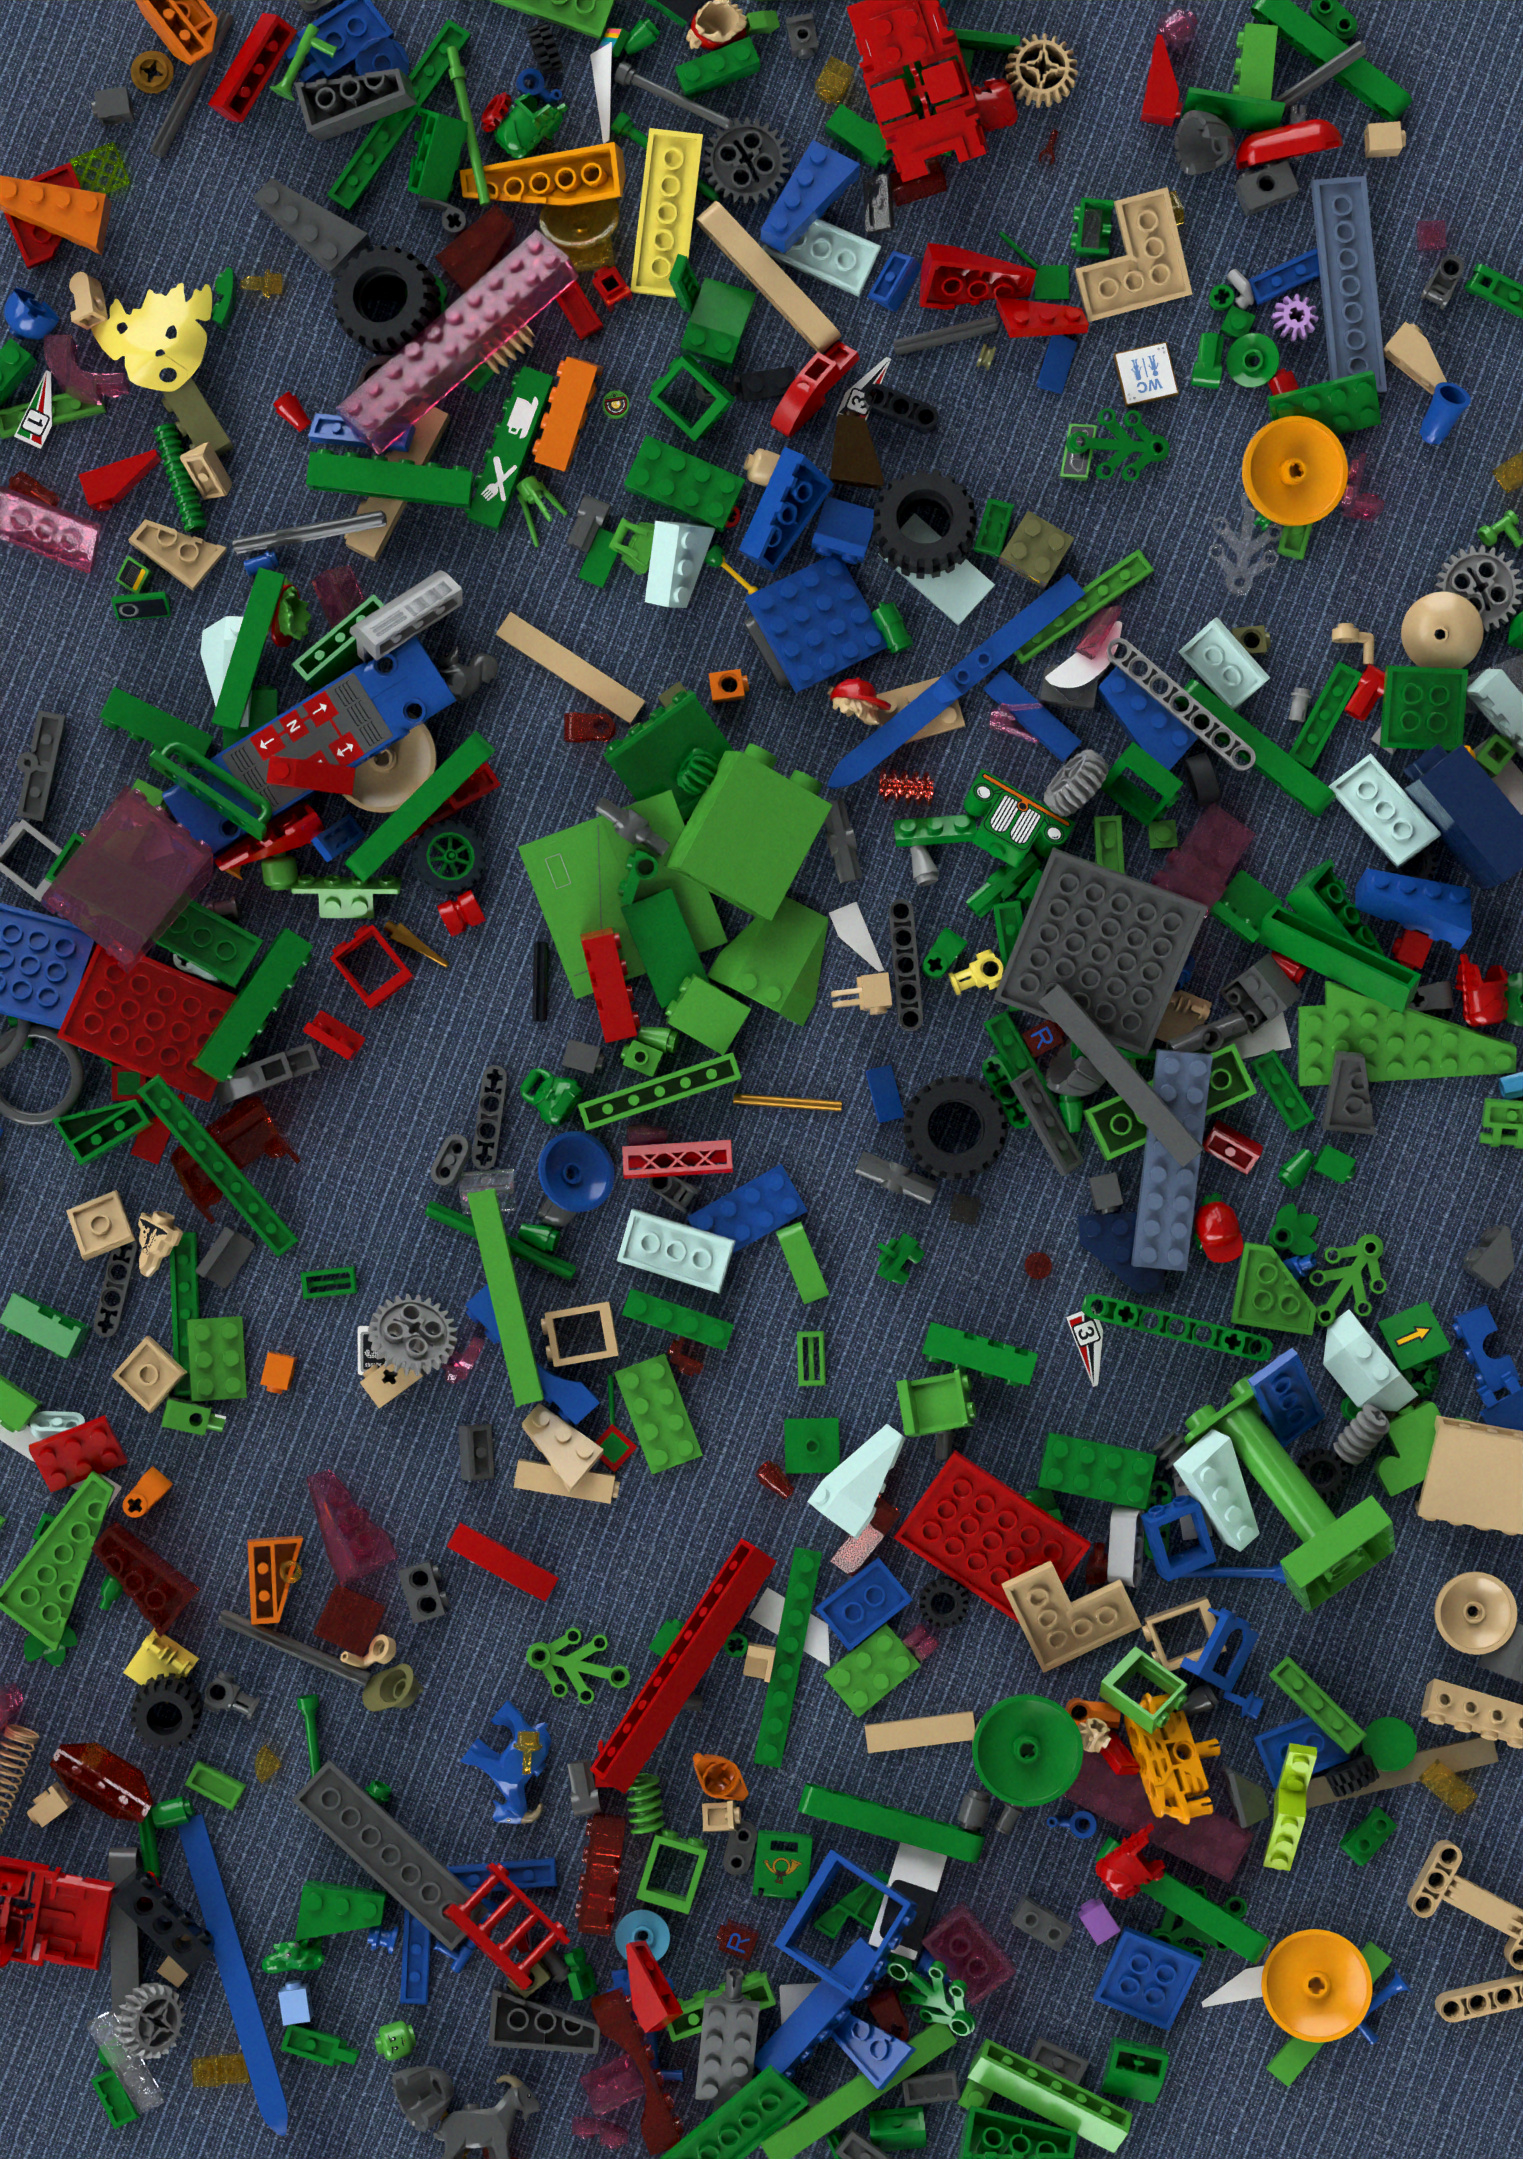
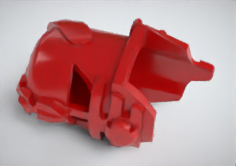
M988 79L984 82L985 87L979 88L974 86L973 89L982 115L977 121L978 125L982 126L984 134L985 132L995 131V129H1001L1005 126L1010 127L1017 121L1016 103L1011 92V86L1005 79ZM966 89V93L959 95L960 98L970 95L969 90Z
M1466 953L1460 954L1461 964L1458 965L1455 989L1463 992L1462 1013L1464 1020L1472 1027L1501 1023L1508 1015L1507 998L1504 997L1505 991L1508 990L1507 985H1505L1508 983L1507 971L1503 969L1502 965H1492L1487 971L1485 978L1482 979L1478 965L1471 964Z
M1152 1823L1140 1829L1137 1833L1133 1832L1129 1838H1123L1120 1846L1097 1862L1096 1873L1101 1877V1881L1106 1884L1108 1890L1113 1892V1896L1125 1900L1136 1895L1141 1890L1139 1886L1142 1883L1147 1885L1152 1880L1158 1881L1164 1876V1862L1162 1860L1148 1862L1141 1852V1849L1149 1843L1148 1834L1155 1828Z

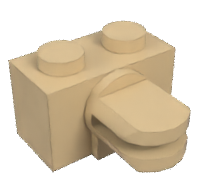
M888 972L861 975V977H856L857 988L831 992V997L858 995V999L832 1002L833 1008L859 1005L860 1010H870V1015L885 1014L887 1008L892 1006Z

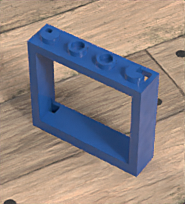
M831 1849L773 1945L853 2000L861 2001L862 1998H866L872 1991L874 1986L872 1981L877 1973L881 1974L888 1964L886 1958L890 1951L895 1950L901 1943L903 1938L901 1933L905 1926H910L917 1915L915 1910L918 1904L839 1851ZM841 1866H844L903 1906L856 1986L794 1945Z

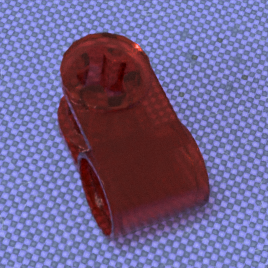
M564 713L565 742L609 741L616 733L615 723L607 714ZM605 721L609 728H606L604 733L601 734L596 727L601 726V722Z
M889 1987L867 1998L868 2006L881 2029L905 2041L909 2033V2023L893 1988ZM895 2023L898 2027L902 2026L900 2034L896 2031L891 2032L892 2024Z

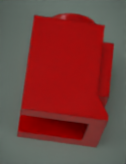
M604 266L594 273L595 278L592 279L593 287L609 312L614 311V304L626 297L628 301L633 299L632 291L615 266L610 269L608 266ZM614 278L619 286L608 292L603 284Z

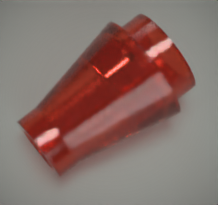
M767 1460L755 1473L758 1483L779 1495L783 1500L788 1498L795 1490L777 1462L773 1463L771 1460Z

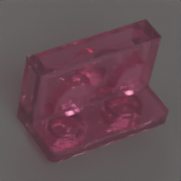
M629 2054L616 2057L611 2062L580 2077L581 2085L587 2092L593 2112L597 2118L646 2093L638 2067Z

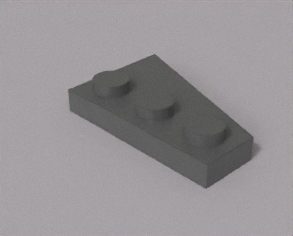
M1335 1050L1321 1123L1323 1130L1376 1135L1365 1059L1362 1053Z

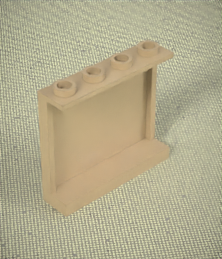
M1436 1415L1434 1423L1436 1434L1420 1499L1415 1501L1417 1515L1428 1521L1439 1519L1448 1521L1456 1526L1467 1524L1484 1531L1495 1529L1507 1535H1523V1431Z

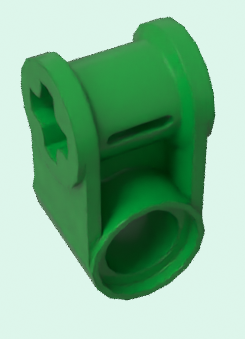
M945 927L925 957L922 965L923 974L931 980L940 979L953 961H956L968 942ZM936 960L939 961L941 971L936 969L934 972H931L929 970L931 965L928 962L934 963Z

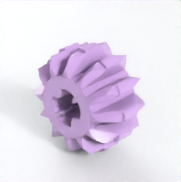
M1295 294L1293 301L1290 297L1285 296L1283 304H1276L1275 309L1277 312L1273 313L1271 318L1274 321H1278L1273 326L1274 330L1283 329L1280 335L1281 338H1284L1288 333L1290 334V341L1294 342L1297 334L1304 340L1307 337V332L1313 333L1315 330L1313 323H1317L1318 316L1313 315L1317 309L1315 305L1307 306L1310 301L1309 298L1306 297L1303 302H1300L1299 294ZM1291 314H1293L1294 317L1299 316V321L1297 322L1296 319L1291 320Z

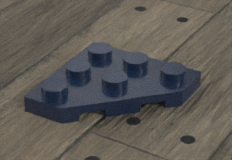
M1137 1212L1077 1216L1079 1243L1135 1293L1165 1292L1163 1269L1134 1267L1131 1265Z

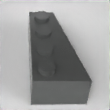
M399 68L369 72L362 76L347 75L342 76L340 79L328 80L325 78L311 83H295L308 133L319 142L417 104L411 79Z
M273 178L253 196L256 205L333 280L338 276L342 268L345 269L349 265L347 262L353 256L356 258L360 251L364 250L371 243L367 232Z
M494 1987L488 2046L598 2054L600 2051L602 2023L530 1998L524 1999L521 1995L517 1996L512 1992Z

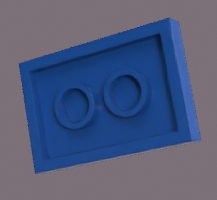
M878 1556L819 1603L815 1609L848 1651H850L913 1599Z
M1308 1715L1252 1736L1273 1789L1277 1788L1289 1743L1317 1747V1758L1312 1774L1350 1759L1349 1755Z

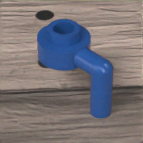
M527 68L516 79V87L521 95L530 93L533 97L538 96L545 103L552 106L562 97L559 89H554L550 93L544 88L543 75L536 69ZM525 80L532 81V89L525 86Z
M1081 1810L1072 1817L1062 1815L1051 1816L1047 1819V1825L1051 1828L1057 1826L1068 1827L1076 1837L1085 1839L1097 1832L1098 1819L1091 1811ZM1082 1819L1089 1821L1090 1826L1088 1829L1081 1827Z

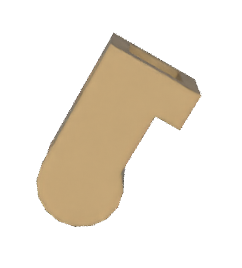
M84 272L74 274L69 283V288L74 294L76 310L70 312L71 320L73 323L88 330L108 320L104 293L101 283L97 279L88 276Z

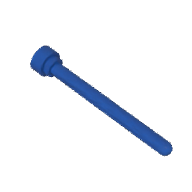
M1280 1562L1273 1564V1567H1202L1178 1577L1273 1578V1581H1278L1279 1584H1286Z

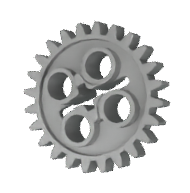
M1471 545L1468 548V554L1463 549H1460L1457 552L1458 558L1451 555L1448 558L1450 564L1443 563L1441 565L1445 573L1439 572L1436 575V578L1442 582L1436 583L1434 588L1441 590V592L1456 593L1469 601H1473L1476 603L1482 618L1484 633L1489 631V625L1494 630H1497L1499 628V621L1506 624L1509 621L1507 615L1513 616L1516 614V611L1511 606H1519L1521 604V601L1516 599L1515 596L1523 594L1522 590L1516 588L1523 580L1515 579L1514 577L1520 570H1511L1509 568L1513 560L1505 563L1503 561L1505 557L1504 552L1498 557L1495 556V547L1488 553L1485 552L1484 545L1479 547L1478 552ZM1482 565L1488 567L1491 572L1490 577L1485 578L1481 576L1479 567ZM1467 568H1471V570H1472V576H1471V574L1467 571ZM1455 577H1462L1466 581L1465 589H1459L1455 585ZM1482 586L1483 591L1475 593L1473 588ZM1491 590H1498L1502 594L1501 602H1496L1491 598ZM1485 604L1489 606L1490 611H1486Z
M406 1294L403 1301L396 1295L394 1304L387 1299L384 1307L378 1306L369 1324L368 1332L370 1333L368 1341L372 1342L371 1351H378L377 1360L386 1358L385 1367L394 1364V1372L404 1368L405 1375H408L410 1370H414L416 1376H419L421 1369L427 1374H430L432 1367L439 1370L441 1363L447 1364L449 1356L453 1355L457 1342L455 1337L457 1328L452 1327L454 1319H447L449 1311L440 1312V1303L434 1306L430 1305L431 1298L422 1302L419 1294L415 1300H411L410 1295Z

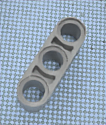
M1116 1505L1112 1510L1107 1569L1109 1584L1119 1579L1123 1586L1137 1588L1140 1584L1145 1531L1140 1517L1145 1511L1141 1508Z

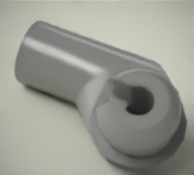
M1237 269L1231 270L1227 275V279L1240 293V296L1235 299V303L1240 309L1246 310L1254 302L1250 282Z

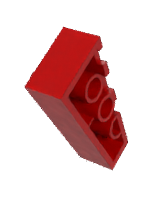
M612 927L580 934L605 1043L637 1036L636 1028L641 1027L637 1011L632 1012L630 1002L635 1001L631 985L626 986L624 976L628 975L625 959L619 960L617 950L622 949L619 933L613 934Z

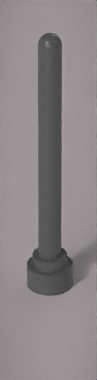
M623 61L617 68L614 77L615 82L623 86L634 84L725 129L732 128L733 121L637 74L638 71L634 69L633 65Z

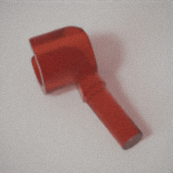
M1052 130L1048 145L1045 150L1040 152L1038 158L1040 163L1043 155H1050L1052 160L1049 167L1053 165L1055 159L1053 150L1058 135L1057 130Z

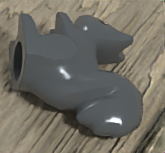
M455 646L452 651L443 654L438 659L439 667L444 669L439 670L444 680H447V685L456 700L460 702L466 701L468 696L475 693L479 689L481 682L489 683L491 679H494L499 669L496 659L485 653L476 654L468 666L460 664L458 646Z

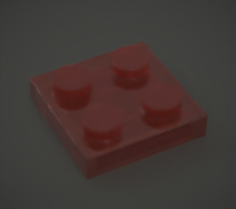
M337 1583L313 1634L363 1657L386 1606Z

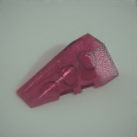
M330 1469L306 1478L328 1559L341 1586L362 1579L399 1558L387 1533L381 1526L377 1528L367 1517L369 1515L364 1507L360 1509L351 1499V1492Z

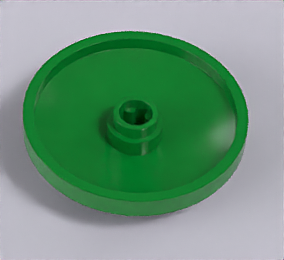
M1018 1694L997 1702L982 1716L973 1735L972 1758L980 1780L996 1797L1017 1806H1039L1057 1799L1074 1783L1082 1765L1083 1742L1074 1719L1060 1704L1041 1695Z

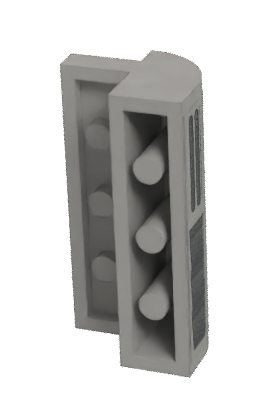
M438 570L350 628V633L356 639L358 656L364 662L371 657L377 661L399 647L414 635H417L463 605L462 588L446 572Z

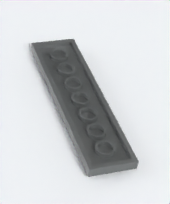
M329 1759L291 1801L452 1951L466 1935L443 1912L450 1904L454 1903L456 1906L459 1904L463 1905L473 1892L333 1760ZM482 1901L472 1910V1916L469 1918L475 1925L489 1911Z

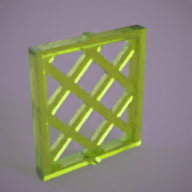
M114 141L69 159L82 190H84L83 181L92 184L90 191L94 192L97 186L103 189L98 191V193L103 194L131 184L124 167V162L119 155ZM107 150L104 157L97 154ZM111 150L116 153L118 158L116 162L108 159ZM89 157L87 164L80 161ZM94 157L102 160L99 169L91 166ZM106 162L115 165L111 174L103 171ZM76 164L85 167L82 176L78 175L75 168ZM118 167L123 170L125 175L123 179L115 176ZM89 169L97 172L94 181L85 178ZM101 174L109 177L106 186L97 183ZM113 179L120 182L111 186Z

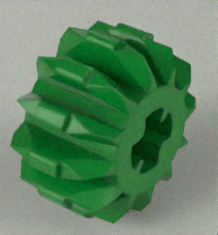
M695 748L689 752L687 758H684V762L677 773L676 784L689 794L700 795L714 778L715 772L718 770V759L704 749Z

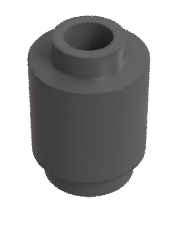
M969 1788V1792L965 1793L957 1818L962 1822V1827L972 1831H977V1827H984L991 1804L989 1793L975 1788Z

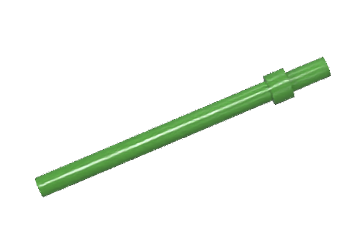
M451 46L447 48L450 63L449 76L451 82H454L462 121L468 122L466 141L480 206H488L491 204L464 81L466 73L464 66H461L457 46Z

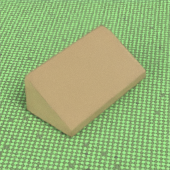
M209 442L203 443L180 456L182 463L204 500L228 495L232 481Z

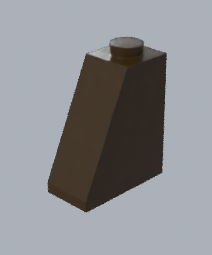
M845 411L843 415L838 414L829 479L837 485L882 490L884 478L865 417H859V413Z

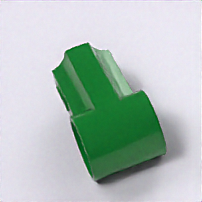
M1211 332L1201 333L1197 361H1195L1192 371L1191 386L1218 390L1222 374L1220 362L1224 336Z

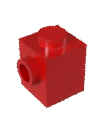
M1405 929L1401 938L1397 937L1393 943L1391 952L1394 953L1392 960L1411 970L1422 969L1433 940L1415 930Z

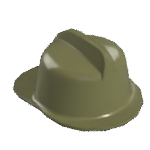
M403 1663L377 1673L368 1681L363 1691V1704L368 1710L373 1712L391 1707L407 1708L413 1704L417 1695L422 1693L424 1688L419 1684L411 1666Z

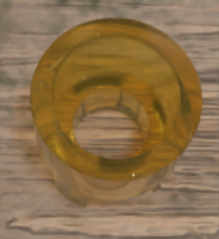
M287 1560L281 1563L279 1573L283 1581L295 1583L301 1578L302 1569L297 1561ZM290 1565L296 1569L295 1573L291 1576L285 1573L286 1567Z

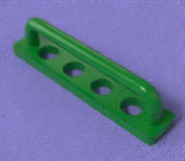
M174 741L168 743L160 753L153 750L149 755V765L259 841H262L267 831L266 824L272 816V807L266 798L185 743ZM175 752L181 753L261 809L259 817L255 819L169 760L171 755Z

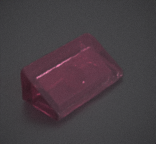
M1118 605L1096 612L1078 643L1076 651L1091 660L1094 659L1120 615L1122 607Z

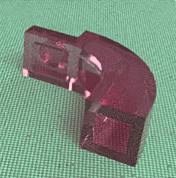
M44 335V353L47 365L59 386L68 395L87 404L102 405L103 395L119 397L121 394H129L130 384L124 373L93 374L85 372L77 366V345L72 335Z

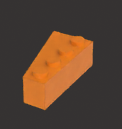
M566 357L565 361L561 360L557 370V376L560 377L557 387L553 386L548 402L552 403L550 412H545L540 426L544 431L541 440L536 439L532 454L536 455L534 462L564 472L569 471L580 439V435L577 434L578 430H582L588 416L586 405L587 403L590 404L597 390L594 379L596 375H602L603 366L576 357Z

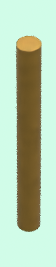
M734 1093L733 1104L839 1112H841L842 1101L739 1093Z

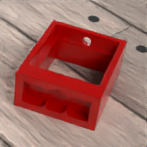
M365 924L354 933L355 938L348 944L343 941L332 950L334 955L330 959L368 1008L374 1010L414 979L415 976L376 926L372 924L368 927ZM374 936L401 971L369 995L342 960Z

